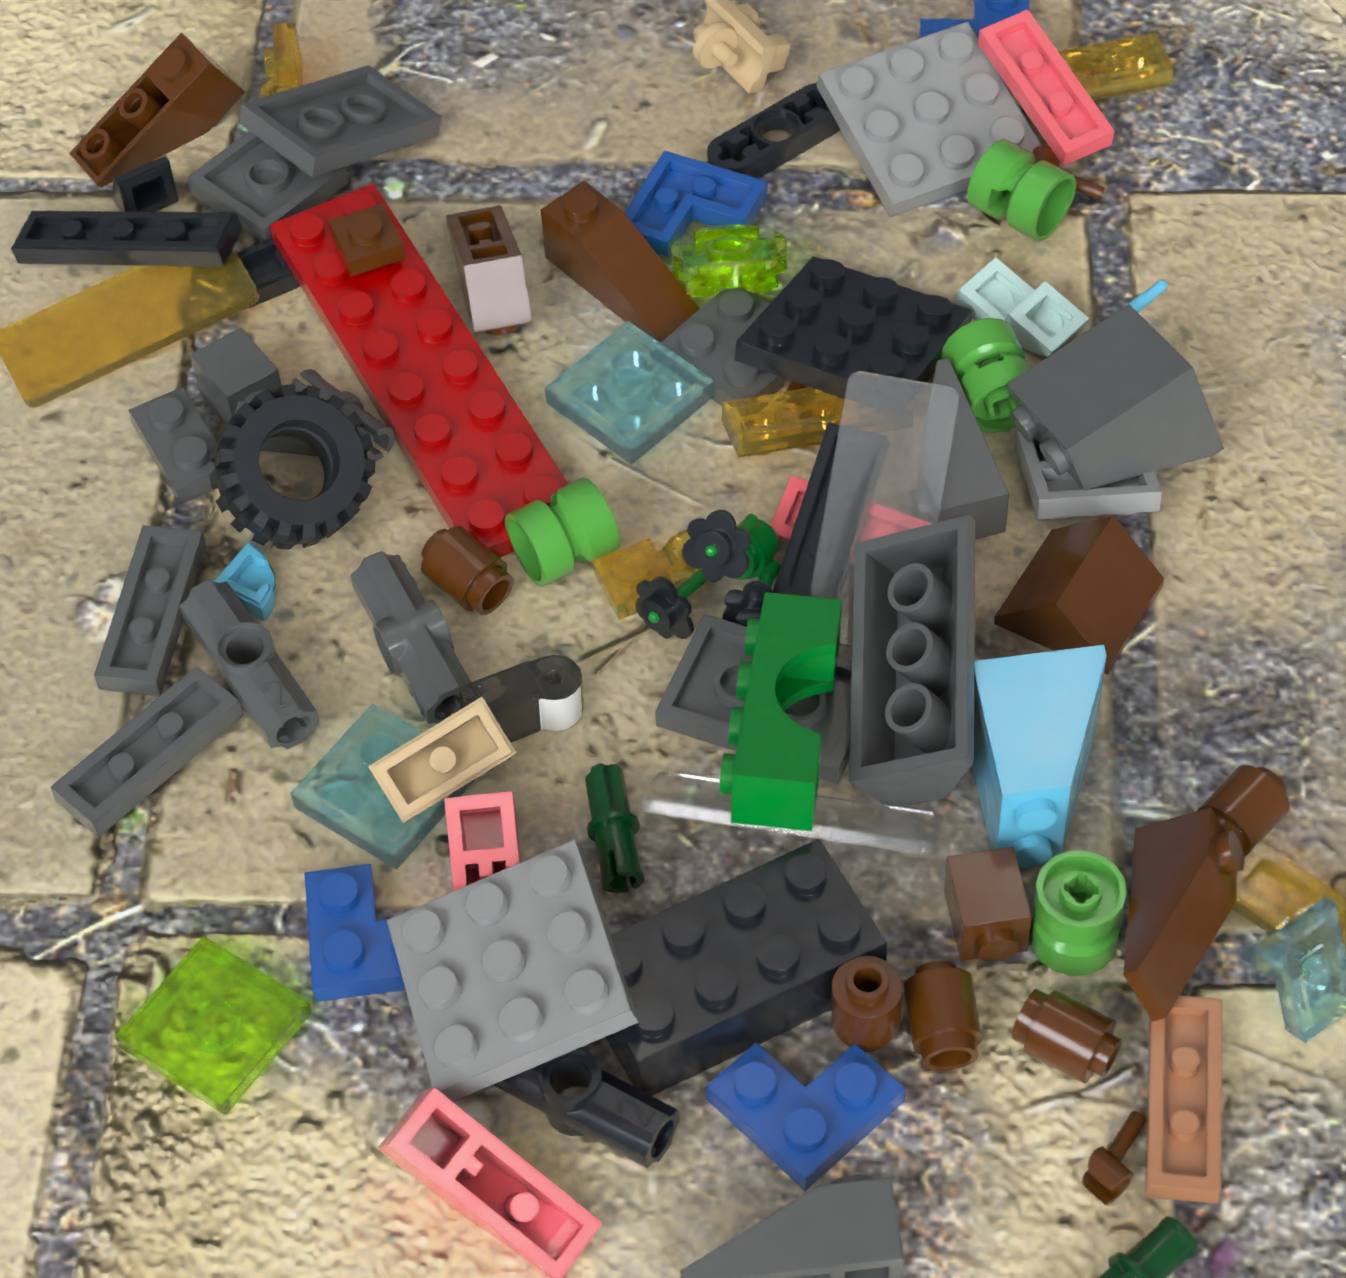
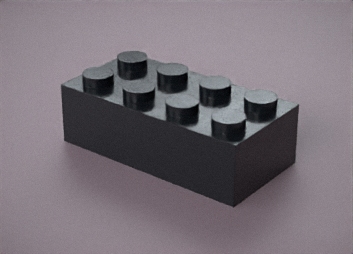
M820 838L612 934L611 937L639 1023L608 1035L605 1038L632 1085L654 1096L747 1051L755 1043L758 1045L830 1011L832 1005V981L838 968L842 964L860 956H873L886 961L887 941Z

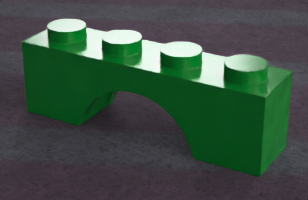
M765 592L760 618H748L745 656H752L753 660L752 662H740L736 697L739 701H745L744 707L732 706L728 746L737 747L736 754H723L719 784L720 794L731 795V823L803 831L813 830L820 782L822 735L802 727L784 711L792 704L806 697L833 691L840 648L841 599Z

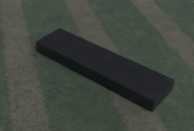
M31 211L11 250L18 264L225 267L243 227L237 213Z

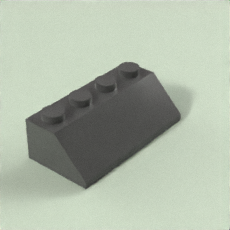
M970 515L855 543L849 782L888 809L947 798L974 763L975 519Z

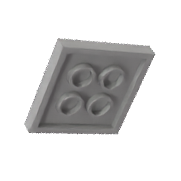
M968 21L820 73L818 76L817 88L890 217L967 190L979 160L986 150L998 140H1009L1032 153L1036 147L1042 146L1002 78L979 47L978 38Z
M575 839L387 920L432 1088L435 1087L452 1102L639 1023L585 854Z

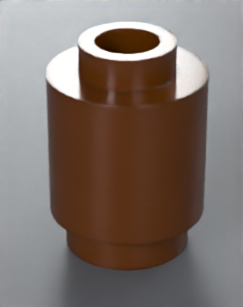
M455 526L448 530H438L427 540L422 549V574L466 611L475 610L480 615H487L493 612L505 601L513 587L514 579L507 572L506 562L462 526Z
M1241 765L1235 769L1197 811L1211 807L1225 832L1233 831L1237 835L1244 857H1246L1289 812L1290 806L1286 796V787L1274 772L1264 767Z
M873 956L856 957L842 964L833 977L832 1027L838 1038L848 1047L856 1044L864 1052L876 1051L891 1042L899 1031L902 1008V980L898 971L887 961Z
M933 961L919 966L915 970V975L908 978L903 985L913 1050L921 1055L923 1065L932 1070H953L973 1063L978 1058L977 1046L982 1042V1032L972 975L964 969L956 968V965L949 961Z
M1034 989L1022 1006L1011 1034L1013 1040L1024 1045L1025 1054L1084 1084L1090 1080L1094 1073L1102 1077L1107 1075L1122 1044V1039L1113 1035L1116 1020L1056 990L1048 995L1038 989Z

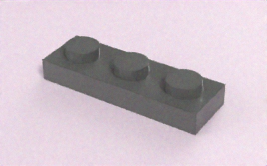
M142 525L94 673L99 690L161 696L184 621L179 605L186 600L191 588L194 587L205 553L206 543L203 531Z
M196 666L51 786L55 801L99 838L243 716L240 700Z

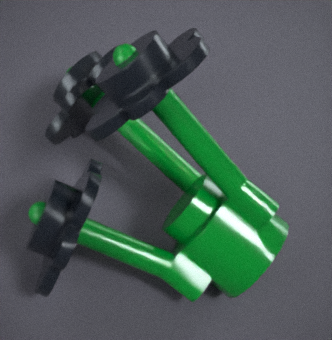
M718 509L711 512L706 520L704 518H696L688 525L687 531L691 539L687 540L683 545L682 555L690 567L699 570L678 588H675L670 580L662 576L655 577L651 582L642 580L636 586V591L640 598L636 601L635 608L646 625L663 638H670L675 635L678 638L686 639L694 632V624L689 617L692 607L687 598L707 580L717 582L724 575L737 580L758 577L759 581L747 583L743 587V591L738 589L729 590L724 599L727 607L723 612L722 619L747 627L749 617L760 618L764 593H773L771 587L781 567L773 559L779 550L777 533L769 524L758 519L754 514H748L736 525V521L730 512Z

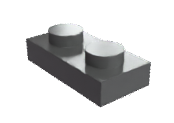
M183 387L129 409L133 427L180 505L217 489H211L209 477L214 470L215 463H211L210 459L217 441Z

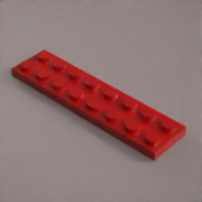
M369 184L270 224L273 242L292 270L298 283L384 423L394 430L395 441L448 527H464L500 558L514 552L505 527L506 515L535 500L543 501L550 506L551 495L555 494L558 489L568 485V482L375 184ZM384 203L403 242L405 259L350 277L331 237L329 220Z

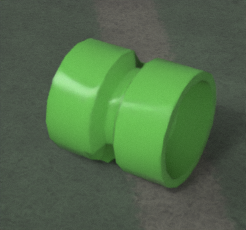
M1001 139L987 149L979 160L969 182L967 200L971 206L995 219L1001 220L1007 217L1010 227L1035 241H1042L1048 238L1064 219L1075 194L1076 179L1073 174L1049 161L1041 160L1036 163L1034 153L1009 140Z
M996 318L972 321L959 328L947 339L942 348V359L949 358L981 432L998 433L1011 430L1016 426L1009 412L1015 409L1016 405L1006 384L1031 367L1027 360H1025L1026 355L1010 323Z
M582 477L558 489L555 494L551 495L550 506L543 501L535 500L508 513L505 517V527L514 553L529 578L540 587H544L572 573L575 568V558L582 563L587 561L594 562L617 551L620 547V535L613 514L601 492L588 478Z
M1086 850L1066 851L1052 857L1040 870L1034 895V910L1030 928L1031 944L1039 960L1055 972L1069 976L1089 975L1103 969L1115 956L1119 943L1127 890L1125 878L1117 866L1103 855Z

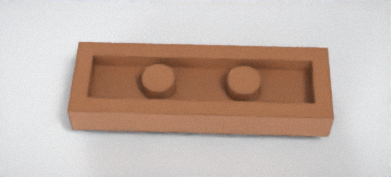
M1180 995L1166 1018L1152 1021L1149 1016L1145 1197L1218 1204L1221 1193L1222 999Z

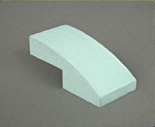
M997 257L958 290L954 300L955 304L971 309V317L975 320L996 318L1010 323L1022 348L1044 357H1049L1058 351L1089 320V317L1046 281L1034 290Z

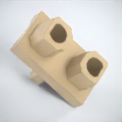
M705 0L707 6L706 17L703 23L699 24L693 32L695 40L693 55L695 60L703 67L709 69L722 66L749 94L762 92L767 75L784 70L790 52V43L779 33L764 34L759 29L758 13L748 3L734 5L730 0Z

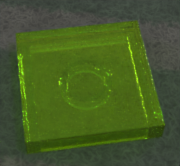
M203 935L115 1037L121 1049L226 1116L312 1014V1009L307 999Z

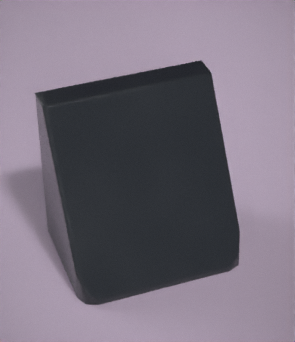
M166 156L114 177L112 197L119 210L124 212H154L179 201L170 161Z

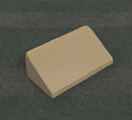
M481 697L372 763L368 768L402 823L512 757L516 754V751L485 700Z

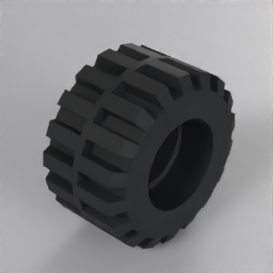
M289 384L281 385L274 393H270L267 389L256 394L248 404L244 403L225 425L218 436V443L212 450L210 462L215 463L213 472L209 475L211 489L218 488L220 497L215 502L221 513L226 510L231 512L235 519L230 524L239 533L244 528L254 533L251 541L263 546L268 541L277 542V549L290 550L296 544H302L303 548L317 544L325 537L329 538L360 511L359 506L368 498L372 489V485L368 484V479L375 474L376 460L368 459L367 452L374 447L370 434L360 436L357 427L363 421L354 411L347 417L340 410L345 401L334 394L328 400L320 398L321 388L307 385L302 392L295 391V385ZM277 436H289L308 444L317 453L323 466L324 483L320 493L312 499L295 500L282 496L273 490L263 477L259 464L260 448L265 441Z

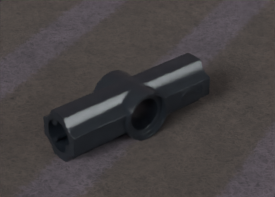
M581 1047L493 1084L497 1088L544 1112L550 1125L559 1133L569 1136L586 1135L645 1168H648L654 1162L659 1163L672 1144L674 1132L680 1122L678 1109L602 1070L597 1057L589 1050ZM581 1086L587 1088L583 1093L576 1096L561 1095L564 1090L570 1087Z

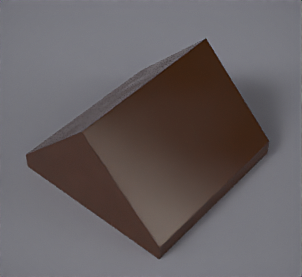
M1113 515L1052 529L994 616V624L1053 651L1104 645L1107 655L1104 673L1108 675L1162 589L1164 577Z

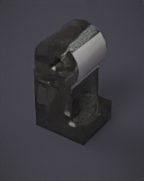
M549 655L533 661H526L459 686L461 708L463 709L483 697L510 743L544 729L550 731L568 729L576 724L583 714L584 697L581 669L574 660L561 655Z

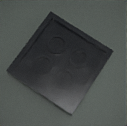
M813 256L736 341L735 361L899 418L935 373L936 363L938 360H942V348L947 339L959 328L971 322L972 310L951 303L945 297L927 295L900 286L889 278L874 277L847 268L836 260L821 259Z

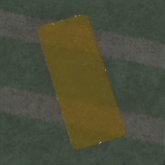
M234 248L225 267L135 266L1 329L0 356L25 404L28 407H39L254 305L259 299V293Z

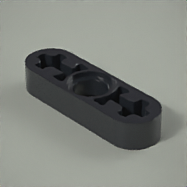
M812 83L714 138L707 148V163L759 179L833 136L841 129L821 96L817 83ZM771 130H783L791 136L782 141H770L762 135Z

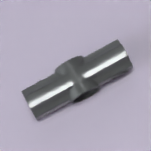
M380 551L364 558L358 569L351 573L350 576L353 589L373 623V632L382 657L394 676L401 674L427 723H440L477 700L476 689L454 652L452 637L446 621L433 600L427 602L424 600L414 578L410 575L400 555H388Z
M209 579L191 588L189 596L179 605L181 615L222 675L226 690L240 700L241 705L271 748L285 747L288 750L306 741L312 729L319 724V716L313 704L276 653L270 632L264 626L255 623L227 581L218 583Z

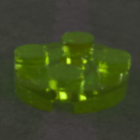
M732 224L699 229L694 231L693 243L682 247L681 237L672 243V273L678 280L685 282L686 293L695 297H709L718 294L721 289L744 287L749 292H769L779 287V275L788 267L787 240L783 234L774 230V241L768 238L759 237V226Z

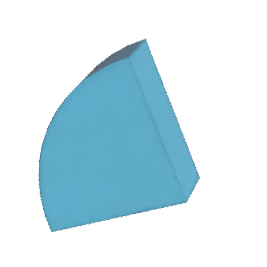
M248 541L214 582L221 583L227 581L249 614L266 622L276 603V581L266 555L261 549Z

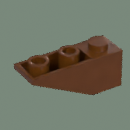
M181 32L69 154L89 177L102 188L114 182V177L150 163L208 133L244 95L245 91L213 58Z

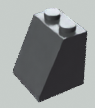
M1130 304L1006 384L1016 405V408L1009 413L1018 431L1029 443L1037 438L1041 442L1039 445L1040 450L1054 472L1059 476L1068 472L1084 490L1211 457L1224 449L1194 368Z

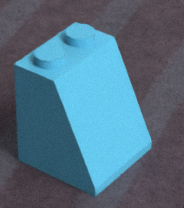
M1104 645L974 661V763L972 766L991 850L1014 847L1019 867H1037L1045 864L1052 857L1063 853L1096 733L1107 657Z

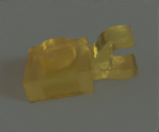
M296 22L274 24L273 46L264 47L266 77L270 81L261 87L260 98L303 85V60Z
M687 529L672 536L659 551H656L649 538L593 560L595 576L618 620L637 614L635 603L640 597L636 591V586L642 580L651 582L655 577L662 576L674 584L678 580L689 578L699 570L690 567L683 559V545L687 540L691 539Z

